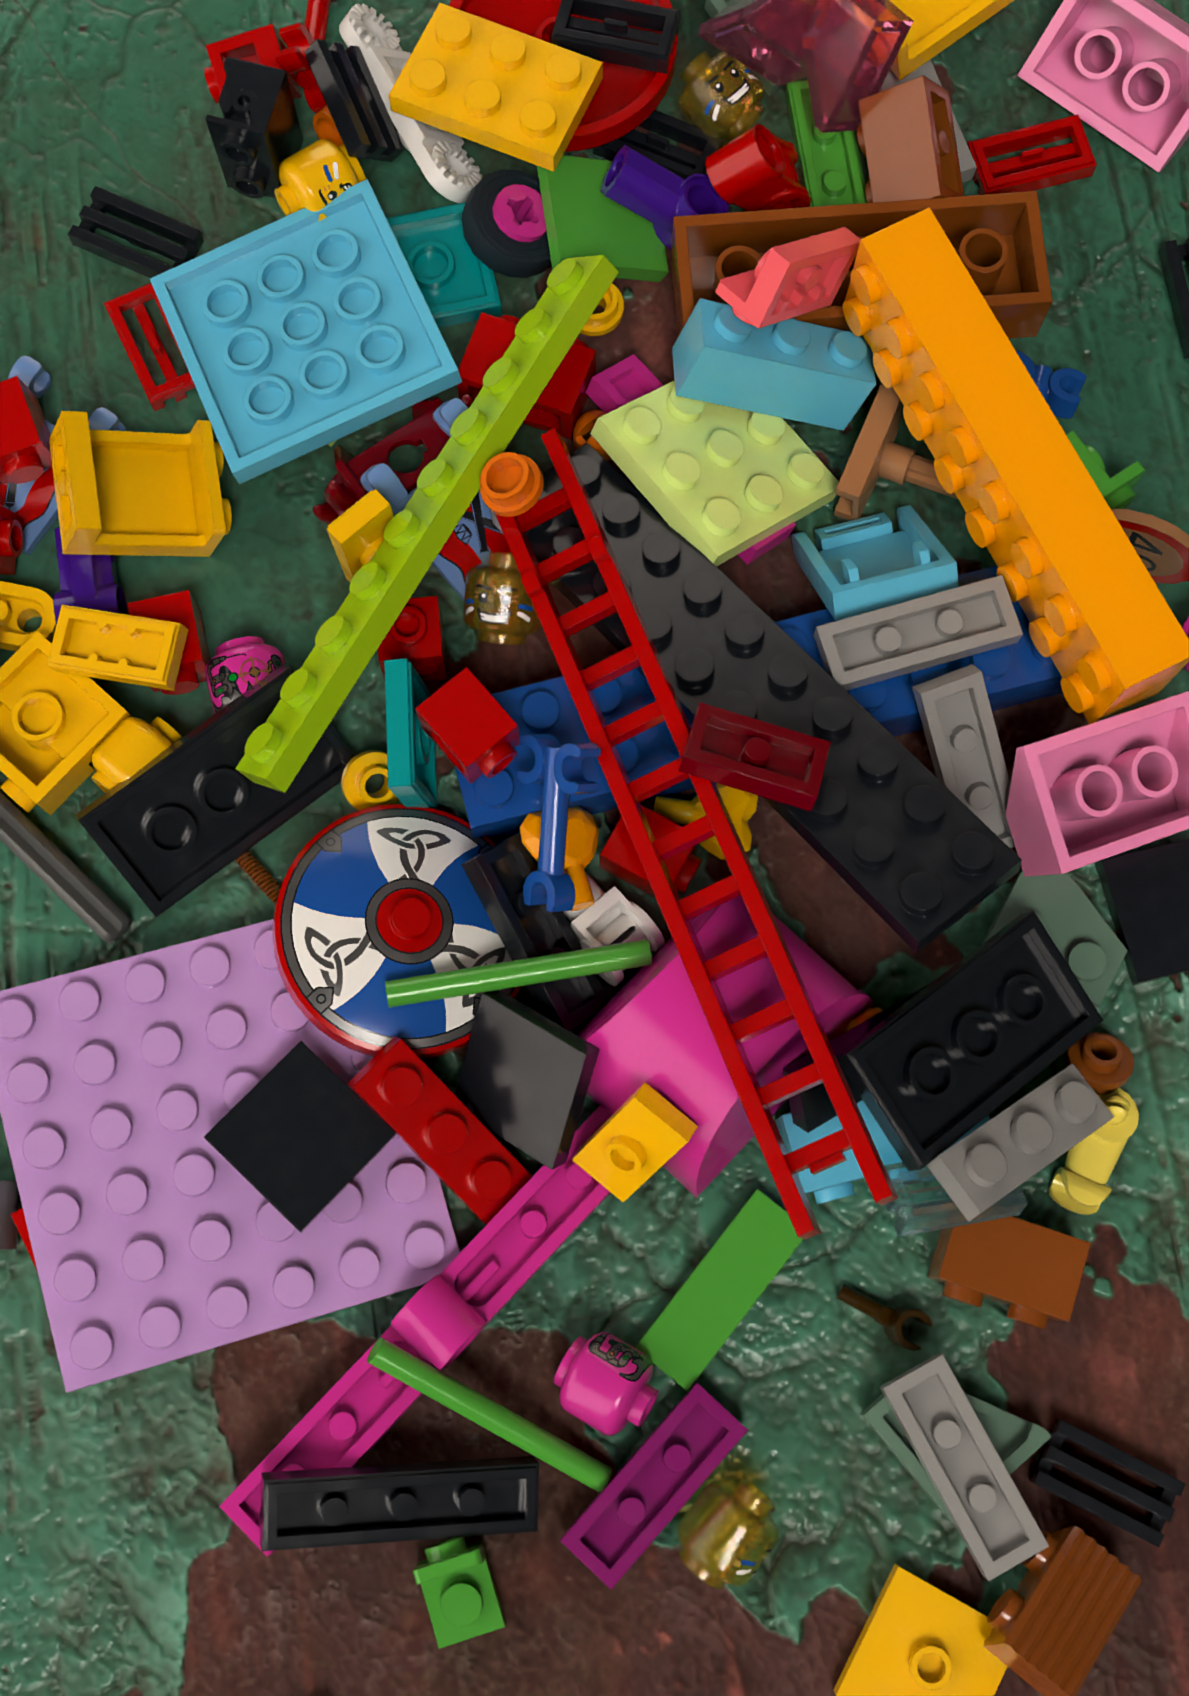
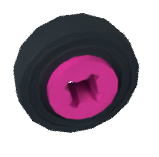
M502 169L487 174L471 190L462 213L463 234L470 249L489 269L507 277L528 278L543 273L551 265L539 178L524 171Z

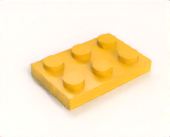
M439 3L388 95L393 112L555 172L603 79V62Z

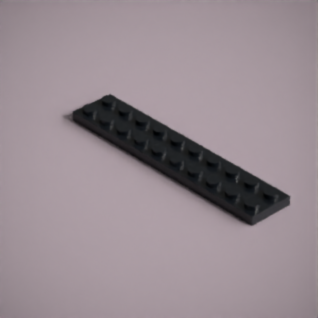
M586 443L570 454L687 721L692 725L698 704L702 702L831 742L818 798L811 812L765 797L763 798L916 954L1019 872L1022 859L701 551L670 527L649 501L596 450ZM554 466L542 473L544 487L538 500L563 488ZM572 508L525 532L538 563L585 539ZM491 511L493 524L502 532L495 513ZM594 560L551 581L576 608L608 592ZM618 612L592 624L619 652L632 646ZM637 667L636 669L646 678L642 667Z

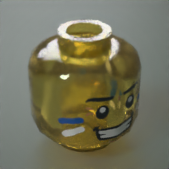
M704 51L686 67L680 76L686 86L679 97V108L695 126L711 139L723 138L724 140L727 138L731 142L748 131L766 110L761 104L765 94L763 82L734 51H723L713 58Z
M490 552L489 564H477L467 572L463 619L468 627L478 631L477 640L495 644L522 645L526 644L527 635L538 632L542 627L533 603L522 584L521 575L512 553Z
M741 1479L736 1487L719 1480L709 1483L677 1526V1535L683 1546L679 1551V1557L697 1577L716 1589H722L725 1584L734 1586L745 1585L751 1580L779 1541L778 1528L775 1521L769 1515L774 1507L773 1502L758 1487L745 1479Z

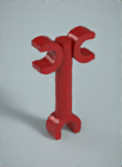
M308 0L304 25L296 23L279 29V35L286 43L288 49L276 52L275 59L282 70H286L288 75L296 73V82L303 88L305 99L314 113H318L327 104L304 52L316 39H326L331 2L338 0Z

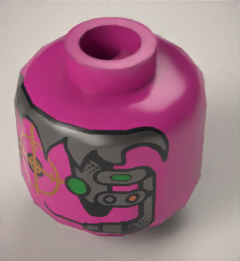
M255 636L235 638L219 645L215 651L216 655L205 666V678L214 714L284 665L286 661L283 653L276 647L265 644L261 637Z
M599 1332L588 1340L582 1336L578 1337L562 1359L554 1378V1384L561 1388L559 1400L562 1408L567 1413L607 1436L617 1434L629 1422L640 1427L648 1417L659 1394V1390L650 1385L653 1376L651 1359L646 1354L608 1332Z

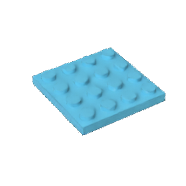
M368 179L349 187L319 211H310L303 208L150 278L230 470L239 484L463 382ZM324 213L327 216L325 219L318 221L320 214Z

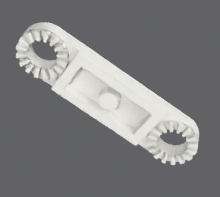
M355 4L339 24V32L348 48L350 45L360 48L389 116L397 129L402 145L411 152L430 185L442 196L453 202H466L471 190L483 178L482 174L479 173V166L473 165L474 159L472 157L468 159L466 156L467 152L461 148L464 141L460 136L391 111L388 95L411 53L402 50L399 44L400 38L397 37V30L391 29L393 25L390 21L383 22L385 18L383 14L377 17L376 9L373 7L369 9L365 4Z

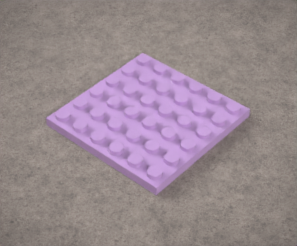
M273 919L0 991V1114L66 1393L425 1285L434 1276L440 1274L460 1253L439 1178L397 1135L302 1233L283 1217L205 1140L204 1136L300 1041L318 1056L352 1091L354 1090L347 1083L373 1058L332 1040L313 1025L294 1003L283 983L275 959Z

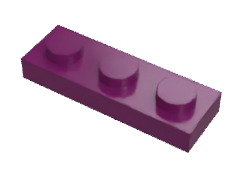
M695 1382L607 1483L605 1488L561 1536L560 1542L612 1590L746 1434L748 1429L703 1387Z

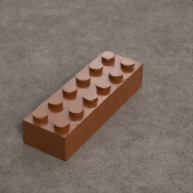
M1037 191L673 217L670 254L678 337L700 298L728 304L715 292L720 280L754 270L762 256L772 247L846 227L862 239L929 207L1008 339L1036 337L1053 302ZM855 259L831 305L793 317L792 319L852 332L844 317L843 302L845 301Z

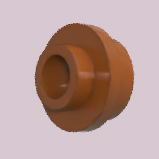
M1099 1032L1087 1033L1069 1048L1066 1057L1067 1066L1073 1063L1097 1095L1112 1093L1126 1084L1134 1068V1058L1130 1049L1118 1038Z

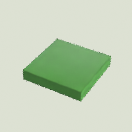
M563 155L555 172L537 166L552 270L566 258L604 255L619 272L615 278L661 282L669 272L665 245L655 233L653 223L600 192L604 176L613 161Z

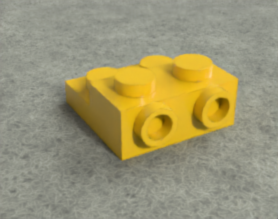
M37 630L0 667V771L8 777L0 788L27 813L38 805L51 816L95 771L89 765L92 761L93 751L123 719L131 717V715L90 677L56 672L46 666L52 643Z

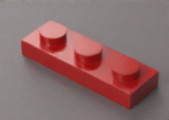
M394 1036L347 1083L484 1224L487 1225L533 1177L401 1038Z

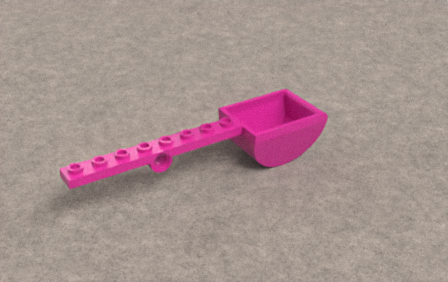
M741 895L690 919L706 960L759 936ZM774 915L830 1042L845 1033L851 1020L866 1009L873 1008V1001L863 990H857ZM672 937L652 957V965L643 966L577 1035L600 1049L587 1090V1095L599 1107L575 1131L566 1163L553 1170L543 1165L440 1274L429 1280L405 1304L392 1320L391 1326L380 1338L389 1341L439 1371L444 1372L611 1194V1192L573 1162L572 1159L581 1146L644 1082L698 1126L689 1142L663 1165L695 1198H698L755 1136ZM768 956L715 980L733 1023L786 999ZM795 1019L742 1043L760 1087L784 1077L783 1068L810 1053ZM788 1099L769 1107L772 1116ZM374 1344L219 1506L261 1551V1473L355 1467L422 1395L421 1392L367 1363L369 1353ZM273 1550V1551H262V1552H263L267 1557H269V1556H271L276 1550Z

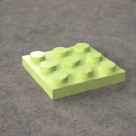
M675 380L599 417L590 433L668 525L701 551L716 567L789 524L833 501L839 483L783 418L676 396Z

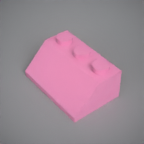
M1063 0L1017 76L1074 115L1079 114L1081 120L1157 172H1161L1189 138V24L1154 0Z
M1189 691L1016 748L1006 819L1017 854L1022 859L1021 867L1024 877L1064 874L1189 829Z

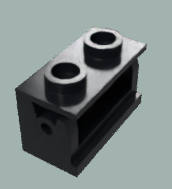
M227 56L224 65L227 77L219 99L224 118L207 115L205 119L227 187L233 188L238 193L250 198L267 196L276 199L274 190L281 186L279 180L280 162L298 152L303 143V136L286 70Z

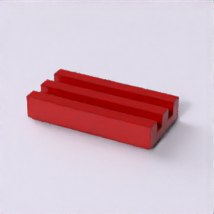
M1079 114L967 142L977 166L973 181L974 184L979 183L980 185L978 195L1035 191L1091 177L1097 166ZM1067 138L1072 139V143L1048 149L1039 147L1023 151L1020 156L991 163L987 161V158Z
M149 283L105 302L104 306L155 412L165 408L164 401L173 397L176 402L187 398L185 392L196 387L189 371L179 377L177 376L143 303L154 299L182 357L152 283ZM133 309L167 382L155 386L121 312Z

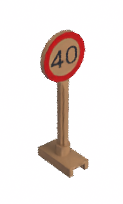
M883 384L879 387L837 485L835 495L840 496V499L834 511L835 516L849 521L859 519L879 477L900 485H904L906 481L958 499L955 493L949 494L941 486L935 473L934 461L915 455L916 450L894 443L901 421L903 404L893 387L886 388ZM1111 509L1155 583L1175 584L1189 581V535L1176 525L1153 515L1129 509Z

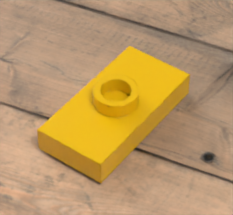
M376 489L367 493L327 526L328 535L345 578L349 582H351L355 573L363 565L370 562L384 540L383 533L386 525L394 517L390 503Z
M61 605L46 666L56 672L174 691L188 629L181 623Z
M644 1082L581 1146L572 1161L621 1202H624L689 1142L698 1126Z

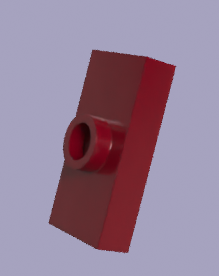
M699 702L679 771L811 812L818 798L831 742Z

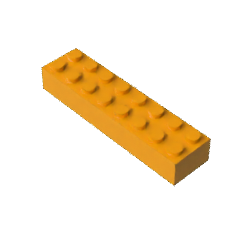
M930 207L860 239L848 290L843 302V313L846 322L854 335L857 337L863 335L873 352V365L878 378L886 388H894L904 405L903 415L910 433L916 440L925 441L935 458L934 469L941 486L947 493H955L966 512L965 522L970 536L979 547H986L998 566L997 576L1002 575L1011 601H1018L1030 621L1028 629L1034 646L1042 656L1046 658L1051 657L1061 674V688L1066 701L1075 712H1083L1090 724L1117 715L1158 694L1189 662V639Z

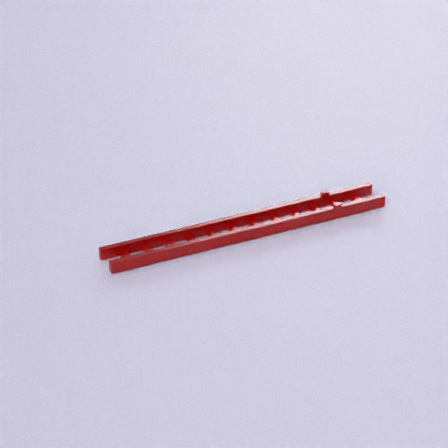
M553 428L540 436L563 488L538 500L532 508L520 515L513 517L495 515L520 572L522 584L533 603L589 740L601 748V755L597 757L797 1237L806 1240L822 1232L797 1173L809 1168L813 1175L846 1161L847 1159L843 1152L852 1149L875 1203L883 1206L898 1199V1196L715 782L679 771L691 727L567 446L556 429ZM572 508L585 539L538 563L525 532ZM594 560L608 592L560 616L547 583ZM618 612L632 646L583 670L569 636ZM641 666L656 701L607 725L592 690ZM665 721L681 757L631 782L616 745ZM690 778L706 816L655 840L640 802ZM716 836L732 875L680 899L664 860ZM741 895L759 936L706 960L690 919ZM768 956L786 999L733 1023L715 980ZM795 1019L814 1063L760 1087L742 1043ZM823 1083L843 1129L788 1153L769 1107Z

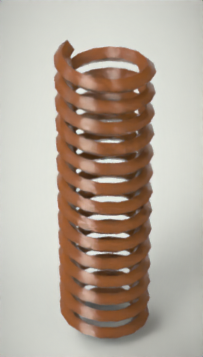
M246 851V853L237 858L235 863L242 867L241 870H245L244 873H248L247 876L250 877V880H253L256 886H260L259 889L262 890V893H265L268 899H272L271 902H275L274 906H276L281 884H278V881H275V878L269 875V871H266V868H263V865H260V862L254 859L255 856L251 855V852Z

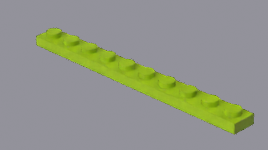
M604 255L566 258L551 271L547 278V289L536 306L528 311L518 322L515 328L516 336L503 357L494 362L486 371L483 377L484 386L471 406L463 411L453 422L450 428L451 437L438 457L421 471L417 479L418 488L405 508L397 513L386 525L383 533V542L370 562L363 565L353 576L349 585L350 592L337 613L326 620L318 630L315 637V646L302 667L292 673L284 682L280 691L281 699L266 722L257 727L249 736L245 744V754L235 769L252 782L286 793L480 490V476L484 466L491 458L505 451L619 273Z

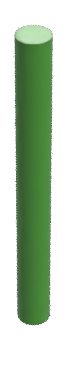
M648 939L390 980L385 981L388 1006L391 1008L652 965V954Z
M379 1338L372 1347L367 1363L593 1490L601 1492L607 1485L612 1472L610 1466L389 1341Z

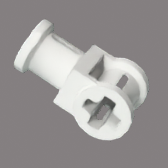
M587 872L586 875L595 901L594 905L579 911H563L571 921V928L582 949L648 939L651 951L656 952L665 944L661 931L642 908L634 902L628 901L615 886L605 893ZM624 970L599 973V975L610 985L616 986L624 979Z

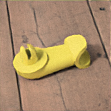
M1121 1088L1109 1094L1098 1095L1114 1118L1068 1150L1065 1166L1057 1170L1050 1183L1048 1191L1051 1198L1061 1207L1071 1212L1083 1215L1094 1214L1098 1211L1101 1203L1112 1192V1188L1106 1186L1128 1138L1136 1130L1139 1120L1136 1103Z

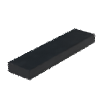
M534 1456L264 1472L261 1473L262 1551L535 1532L538 1531L539 1462Z

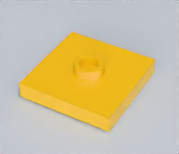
M895 1563L833 1691L836 1696H994L1008 1666L983 1647L984 1641L991 1635L993 1628L987 1623L988 1615Z

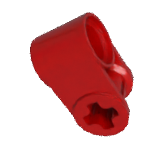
M755 125L706 157L705 165L709 180L715 191L728 204H735L747 211L802 208L811 205L809 191L800 184L795 167L798 161L796 146L772 134L764 125Z

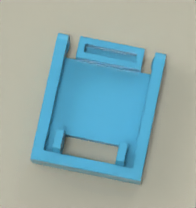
M911 505L897 508L896 515L899 532L893 533L892 521L883 512L815 529L817 549L805 531L792 534L791 539L795 559L835 621L958 587L957 562Z

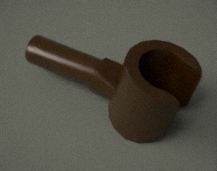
M843 1284L837 1296V1299L870 1316L875 1319V1322L884 1326L888 1339L893 1344L912 1351L921 1349V1347L904 1339L901 1328L906 1319L913 1317L915 1320L932 1327L929 1316L924 1312L906 1306L893 1309L884 1303L882 1305L846 1284Z

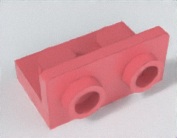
M846 227L774 246L762 256L754 270L721 279L715 292L732 306V311L736 317L758 329L832 304L857 255L860 238Z

